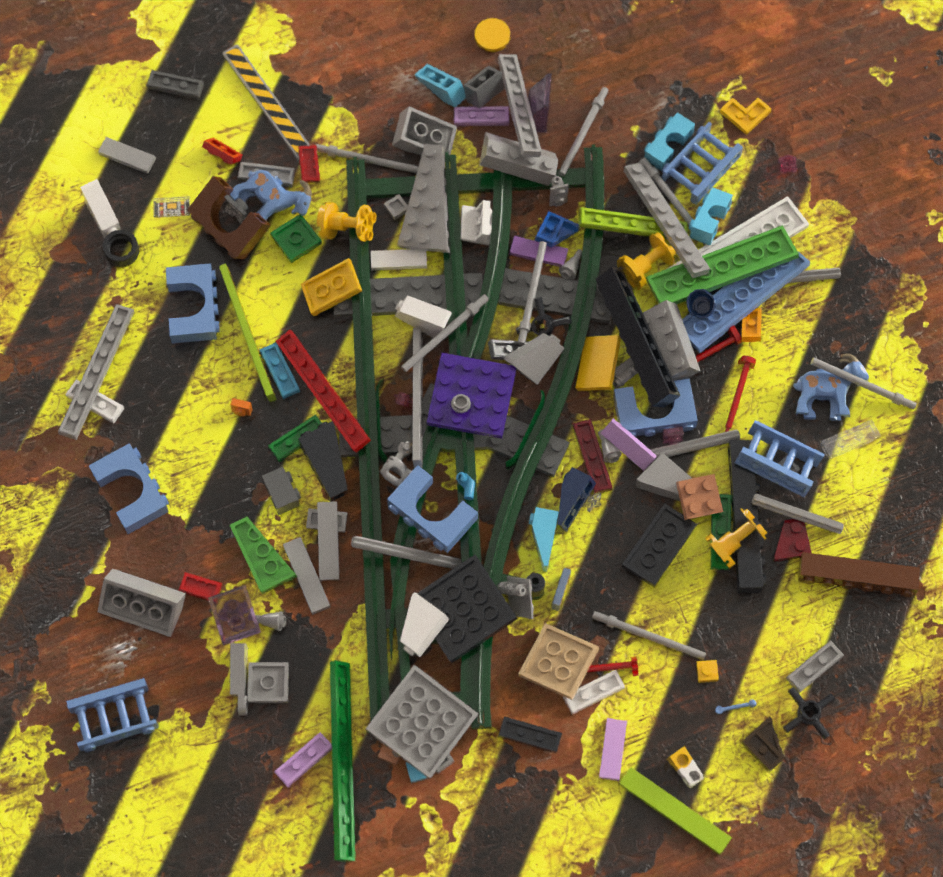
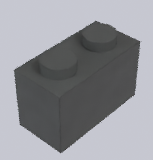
M487 66L463 85L467 102L478 108H481L504 90L501 71Z
M284 467L262 475L263 483L278 515L300 506L298 499H301L298 489H293L291 485L293 479L289 471L285 472Z

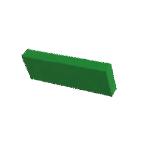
M315 414L269 444L268 448L278 462H281L301 448L298 444V438H300L302 433L318 429L317 426L322 424V422Z

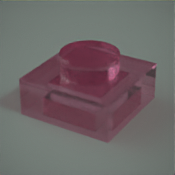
M683 427L664 429L662 435L663 443L676 444L682 441L684 436Z

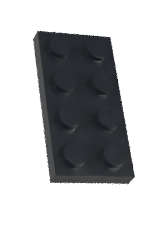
M664 503L622 563V567L655 588L697 527V524L690 519L685 520L684 515Z

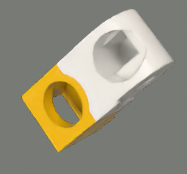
M685 746L667 758L670 765L674 767L689 788L704 779Z

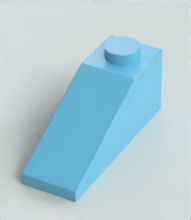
M426 64L415 74V77L436 96L453 107L459 105L466 98L464 87L459 79L429 64Z
M536 507L535 513L530 515L529 524L532 525V534L544 572H547L559 511Z

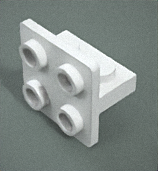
M483 200L477 207L466 205L461 207V240L490 245L493 214L492 209H490V201Z

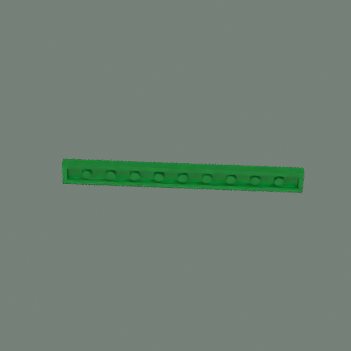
M334 660L330 662L335 861L350 863L355 861L350 663Z

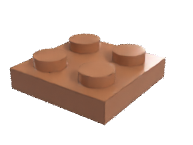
M715 474L676 482L685 520L723 512Z

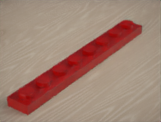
M288 330L276 340V343L350 447L357 453L371 441L294 332Z

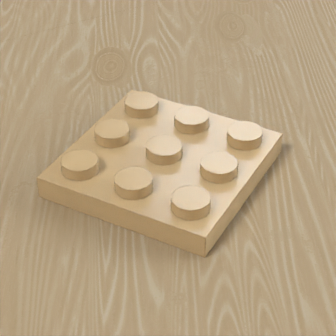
M545 623L518 673L519 677L573 700L599 647Z

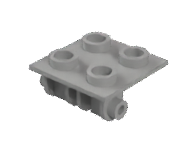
M507 576V581L501 582L497 588L502 594H508L509 606L517 617L534 619L530 579Z

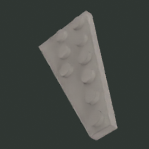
M425 144L397 243L400 248L450 253L448 246L449 232L447 231L446 179L444 178L445 154L442 145Z

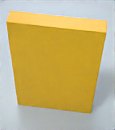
M349 258L301 283L310 313L313 316L362 292L352 261Z
M619 335L586 337L575 387L578 391L612 390L621 342Z

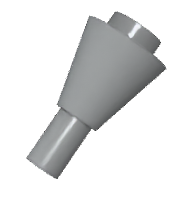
M578 249L575 255L559 268L563 278L575 279L579 261L582 258V250Z
M600 430L598 435L602 441L603 459L605 462L615 463L619 460L622 453L601 434L602 430Z
M282 611L263 615L250 614L249 622L261 623L281 631L282 627L286 625V616L283 615Z

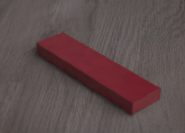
M591 419L573 423L572 427L587 474L596 482L593 488L594 495L612 491L611 480Z

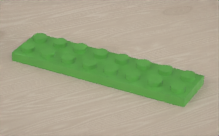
M782 225L703 255L702 257L710 268L709 274L692 278L682 263L647 276L646 281L658 304L665 300L679 304L686 301L689 294L695 289H705L711 292L799 258V253Z

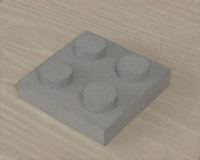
M249 662L247 702L288 703L289 662Z

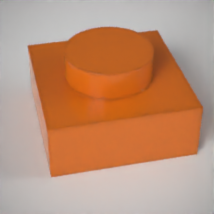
M232 398L230 405L234 414L238 416H251L253 410L251 402Z

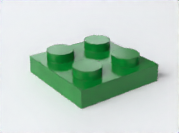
M300 214L270 232L272 239L291 263L322 244L321 239Z

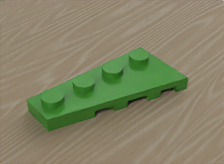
M248 517L230 525L262 594L297 577Z

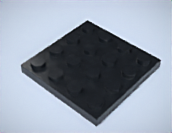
M473 555L417 593L443 612L449 619L435 639L451 663L518 619L476 555Z

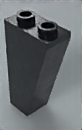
M332 421L317 426L318 429L312 432L310 430L305 431L298 438V444L330 502L347 495L348 491L335 425Z

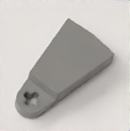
M230 643V695L238 697V715L247 716L248 646L245 643Z

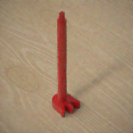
M735 325L731 326L727 331L730 335L729 338L696 355L697 362L732 343L736 345L742 343V338Z
M743 355L739 358L738 364H744L727 418L725 432L732 428L749 369H754L756 359L751 356Z
M637 656L631 657L629 662L590 665L587 673L632 668L633 676H639Z

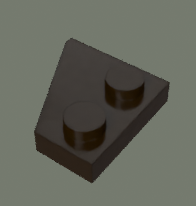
M770 716L741 743L769 773L785 758Z

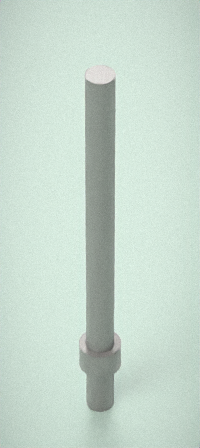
M602 87L598 97L594 98L592 108L558 172L559 175L564 177L598 110L602 109L605 103L604 99L609 91L608 88Z
M315 144L317 145V152L326 153L331 157L340 156L349 159L357 157V160L364 159L367 163L416 174L419 168L414 165L338 149L337 146L330 145L328 147Z
M646 157L642 158L640 162L651 179L656 182L679 214L690 225L693 218L659 176L660 173L656 167H653Z
M544 241L539 243L523 320L519 325L520 333L517 344L522 346L525 344L527 333L530 332V319L547 243Z
M484 294L476 302H471L461 315L401 366L402 370L407 372L471 315L474 316L479 311V308L489 300L488 297Z
M813 357L811 360V365L892 400L894 404H901L913 410L916 407V402L904 398V395L898 392L893 393Z
M594 611L592 619L603 622L608 627L619 628L701 660L705 658V652L617 620L618 617L607 616Z

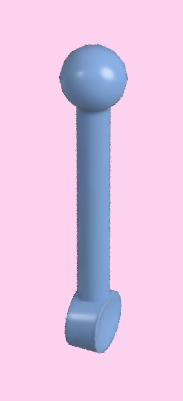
M750 700L748 703L728 707L717 706L715 712L720 715L723 711L748 706L755 707L756 701Z

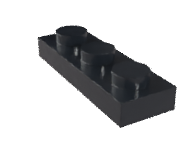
M504 716L499 737L557 754L562 733Z

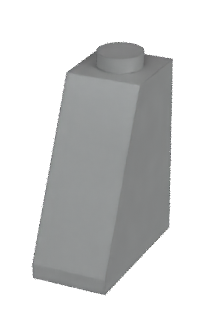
M542 333L506 355L504 360L516 367L527 379L538 384L564 350V347L559 344L561 340L553 334L548 336Z
M662 453L637 478L636 487L680 501L676 482L692 478Z

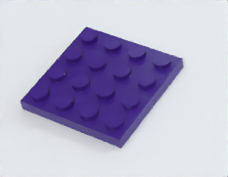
M442 353L426 422L427 425L502 439L517 368L513 365ZM463 394L470 399L471 405L467 412L457 413L452 409L451 401L454 396Z

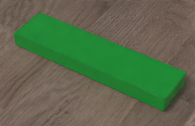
M719 494L723 512L711 515V534L716 540L728 531L731 532V495ZM711 547L710 569L730 570L726 565L729 561L724 562Z

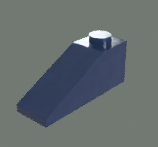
M573 467L565 474L561 489L558 525L565 532L571 526L596 485L591 476Z

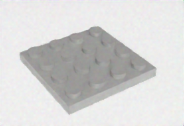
M414 665L365 730L430 779L477 717L478 713Z

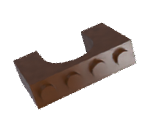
M212 176L187 211L195 222L203 226V230L207 234L213 235L216 238L215 241L218 245L228 250V254L232 258L245 259L271 225L259 213L250 212L236 230L230 233L225 231L219 221V211L226 200L225 196H229L234 189L223 178Z

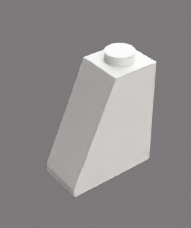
M96 179L81 186L85 203L104 238L115 230H121L119 222L98 180Z
M407 296L404 300L400 299L395 307L398 310L395 317L414 328H420L423 333L432 338L445 328L452 314L448 310Z
M415 592L411 597L400 641L405 646L403 650L413 656L415 653L421 657L449 619L443 612Z

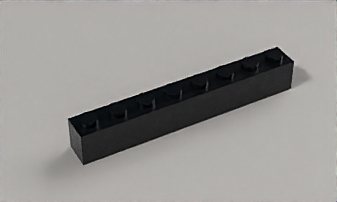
M610 267L596 278L598 290L603 295L605 305L611 312L612 321L620 332L619 336L625 343L626 352L634 363L633 367L639 374L641 385L648 394L649 402L655 407L665 408L680 397V393L623 269Z
M730 440L728 444L733 532L748 521L740 511L741 508L744 511L748 509L755 517L752 521L756 526L759 524L762 526V520L758 519V512H761V507L752 504L754 494H759V483H756L755 476H758V474L735 463L742 448L748 449L752 440ZM755 530L740 542L741 547L735 551L738 594L761 593L763 587H766V575H762V568L765 567V558L761 556L763 538H760L759 533Z

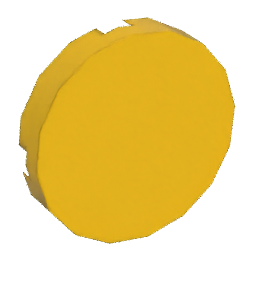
M489 18L477 25L475 41L484 51L498 52L503 50L509 43L510 30L508 25L502 20Z

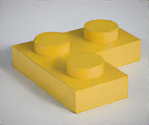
M732 98L720 109V113L746 135L771 112V108L759 98L747 108H744Z

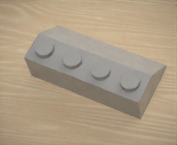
M486 132L479 165L549 186L552 178L556 176L558 158L555 153L541 149L540 157H522L519 142Z
M112 569L103 580L97 612L171 637L182 612L186 593Z

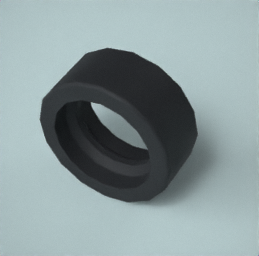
M115 230L105 237L103 252L107 261L113 266L125 267L137 259L139 245L131 232ZM119 240L129 241L132 245V250L127 255L117 257L111 254L110 247L114 242Z

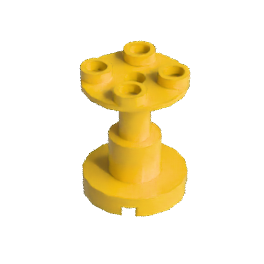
M324 202L325 205H321L319 208L317 226L321 228V231H318L321 238L333 239L338 231L356 228V234L360 241L372 240L373 223L376 222V213L372 212L369 205H362L356 217H349L347 213L339 212L338 206L333 202Z
M659 232L649 237L653 250L647 255L640 254L634 260L623 255L617 260V267L623 269L630 286L633 288L637 287V290L646 285L644 274L652 269L651 265L658 259L671 266L675 263V249L665 243L663 236Z
M742 508L740 509L748 521L733 533L728 531L718 540L711 533L705 537L707 542L712 541L710 546L724 562L729 561L726 564L729 568L736 564L730 555L741 547L740 542L756 530L764 540L766 539L764 536L767 534L766 530L761 524L756 526L752 521L755 517L748 509L745 511Z

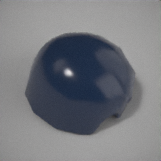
M695 289L686 300L689 313L697 319L708 318L716 308L713 295L705 289Z

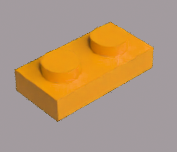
M756 308L742 319V342H761V308Z

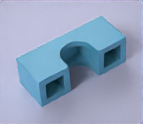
M678 112L674 117H670L667 120L666 127L663 130L660 129L655 135V140L652 143L649 142L644 149V157L660 171L673 158L674 150L667 143L676 141L684 145L694 133L695 124Z
M713 187L709 194H705L702 201L703 206L698 207L695 215L696 219L691 220L688 228L691 230V239L711 245L719 225V221L711 217L725 218L731 207L732 194Z

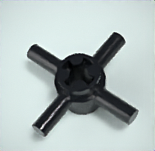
M542 297L535 298L538 316L532 321L530 332H534L538 336L542 333L550 336L554 332L555 327L572 323L570 316L553 319L550 315L545 314ZM544 320L546 321L547 330L545 328L540 329V324H543ZM516 327V332L518 335L520 331L519 327Z
M792 687L788 690V693L799 707L797 717L783 726L784 731L788 733L801 723L807 726L813 725L824 740L827 739L830 734L819 720L821 710L835 701V697L829 694L818 703L813 700L804 701L795 687ZM805 709L807 712L813 710L814 714L811 718L807 717V714L803 712Z

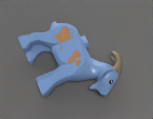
M257 170L255 172L250 171L248 181L236 185L230 194L234 201L237 198H241L245 203L250 197L256 196L264 204L256 213H259L267 220L273 213L283 211L295 205V208L292 210V214L299 213L301 216H305L311 203L312 191L308 183L302 180L300 184L305 189L303 192L286 191L281 186L283 182L277 175L273 177L268 171Z
M849 353L841 355L839 362L848 363L842 370L868 381V373L854 355ZM823 369L805 373L803 376H800L796 384H793L794 389L801 391V396L797 402L796 414H804V419L815 420L816 414L811 404L817 399L830 401V421H841V416L850 417V411L846 406V394L851 382Z

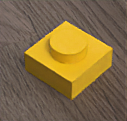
M717 660L696 662L698 683L717 682L719 680Z

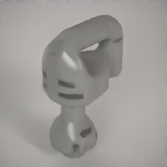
M409 441L405 443L400 442L397 455L395 457L390 456L380 470L382 476L397 487L412 472L402 462L405 456L413 452L411 448L412 443ZM391 470V471L395 472V473H396L397 475H399L401 478L398 479L397 477H395L394 475H392L389 471Z

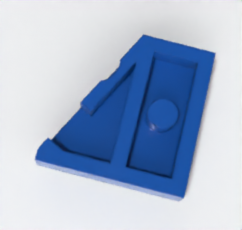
M548 211L535 237V241L539 243L544 241L548 247L552 248L579 232V224Z

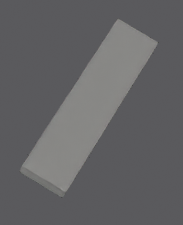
M337 501L317 502L319 580H339Z
M299 537L284 543L283 547L293 571L297 575L296 578L312 615L330 608L329 601L302 538Z

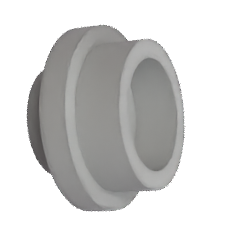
M463 394L454 396L451 401L452 409L457 413L467 412L471 405L470 399Z

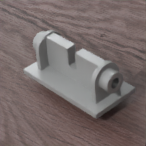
M555 176L551 181L553 188H550L549 206H561L567 203L569 185H564L562 178Z
M631 357L615 369L613 380L615 389L624 386L625 382L637 374Z

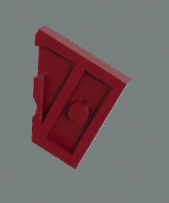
M796 519L784 521L774 562L800 558L802 552L812 553L805 522Z

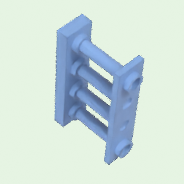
M710 122L705 126H701L690 143L671 163H667L662 169L663 181L665 182L669 176H672L691 191L690 201L695 205L741 157L743 146L739 143L733 148H729L710 134L712 125ZM706 139L724 152L725 157L722 160H717L701 148L699 144ZM694 151L712 164L714 169L711 172H706L687 157ZM681 163L702 178V182L699 185L693 184L676 171Z
M755 420L748 431V434L753 436L749 448H742L735 463L805 497L814 482L808 479L812 466L817 468L825 454ZM760 440L771 445L766 457L755 453ZM777 449L788 453L783 466L773 461ZM795 457L805 462L801 474L790 470Z
M144 678L66 701L71 714L75 713L78 717L84 740L77 742L80 751H93L97 746L140 733L150 734L155 731L154 729L159 728L155 719L151 721L149 719L143 696L149 689ZM133 696L136 698L142 723L130 727L124 700L126 697ZM106 703H116L123 729L114 732L110 731L104 707ZM94 707L97 709L103 735L91 738L85 712L86 709Z

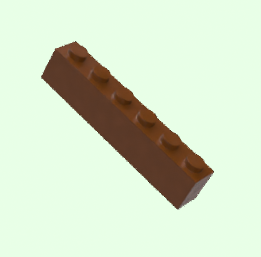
M802 552L800 557L798 580L803 581L805 584L822 583L826 587L838 585L844 589L860 588L865 592L876 590L887 595L898 593L903 597L915 596L919 590L920 567Z

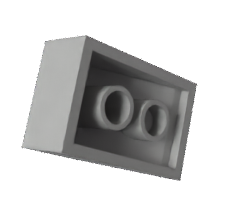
M407 107L400 113L392 146L410 153L422 155L425 144L442 145L444 154L449 152V155H451L457 126L412 107Z

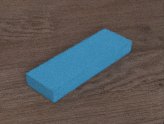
M273 343L260 349V354L282 398L285 399L300 392L278 344Z

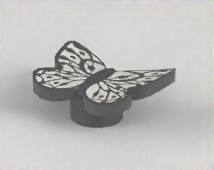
M226 195L225 199H227L228 204L224 207V212L232 217L235 216L237 221L242 223L247 214L245 212L248 209L247 204L241 198H237L234 201Z

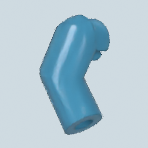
M459 472L456 475V480L465 489L464 499L473 500L475 481L467 473Z

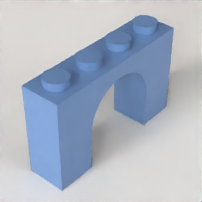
M211 264L166 267V280L169 292L195 291L205 298V304L199 313L190 317L169 319L171 342L181 343L217 339V332H220L219 321H216L215 315H219V310L214 298H218L217 287L213 285V281H217L216 270H212Z
M690 379L674 381L680 397L672 402V411L661 419L648 418L638 410L633 386L614 389L613 398L618 423L635 437L640 435L649 437L662 432L670 434L676 430H693L696 428L698 420Z
M130 443L89 465L100 488L122 476H133L143 483V492L139 499L116 512L127 534L169 512L167 508L169 502L166 496L159 494L158 489L160 487L155 478L151 480L148 475L151 473L146 463L142 464L140 462L141 455L137 448L133 449Z
M417 465L387 499L388 509L393 514L402 516L403 521L408 526L417 528L418 533L423 538L431 539L433 545L438 550H444L448 553L478 519V512L462 501L444 520L429 521L424 519L418 513L416 505L420 497L433 484V477Z

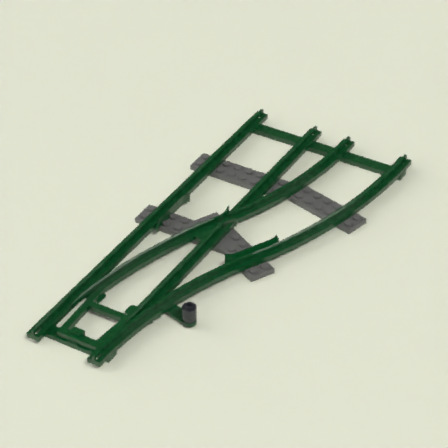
M591 144V148H584L585 168H569L564 177L558 174L560 169H557L556 176L561 177L564 185L568 184L569 188L585 187V208L604 210L602 147H595V144ZM445 152L446 169H444V178L446 179L447 231L449 232L448 246L450 253H443L445 275L370 279L368 241H360L356 234V228H349L350 260L352 261L362 292L335 305L334 317H353L357 418L355 419L371 441L356 453L339 431V449L341 458L359 457L362 537L382 541L378 456L385 464L388 459L386 455H397L400 442H411V448L413 449V415L380 417L379 394L384 385V378L378 382L375 390L372 316L396 315L398 310L395 307L399 300H404L407 296L452 312L447 322L449 325L466 310V307L471 302H476L485 294L489 300L475 314L468 338L466 320L448 335L449 354L481 360L494 321L498 301L499 305L525 309L533 275L530 272L505 268L510 236L512 191L545 190L553 188L552 183L548 186L494 169V172L457 174L456 155H449V152ZM353 157V160H346L348 216L356 217L359 208L364 204L367 205L366 199L391 198L398 194L401 197H410L416 176L365 179V160H357V157ZM493 192L491 237L483 283L482 273L463 274L458 194ZM584 228L583 251L578 281L540 274L535 298L542 297L545 313L570 316L572 323L569 324L564 350L561 353L546 400L544 391L540 390L541 402L530 425L507 416L502 439L429 426L426 422L434 384H430L423 398L422 469L432 476L440 452H455L456 475L459 472L467 473L475 481L473 500L464 499L465 489L457 481L458 505L464 501L478 512L474 450H491L509 458L508 461H505L506 470L515 466L495 521L484 563L485 570L497 587L501 582L507 581V576H511L503 574L504 565L515 524L535 470L554 477L570 445V442L552 434L570 392L585 344L590 321L607 324L610 322L611 312L605 305V299L598 290L596 281L599 274L603 230ZM535 300L532 311H537ZM427 491L420 497L416 505L420 515ZM402 516L399 517L394 544L413 548L417 528L408 526L403 521ZM479 517L460 538L462 563L473 555H476L481 562ZM363 550L371 722L390 697L386 629H389L391 660L394 628L397 631L401 682L410 671L409 654L403 650L405 646L401 643L400 639L408 609L404 608L411 560L391 556L390 567L393 596L391 609H385L383 554ZM532 573L524 579H530L532 600H539L544 595L545 579L539 573ZM493 636L461 657L460 691L451 692L475 712H479V723L477 715L471 723V730L492 728L490 681ZM434 639L430 645L438 644V642Z

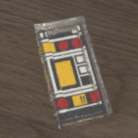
M190 196L154 198V218L191 216L187 211L190 206Z

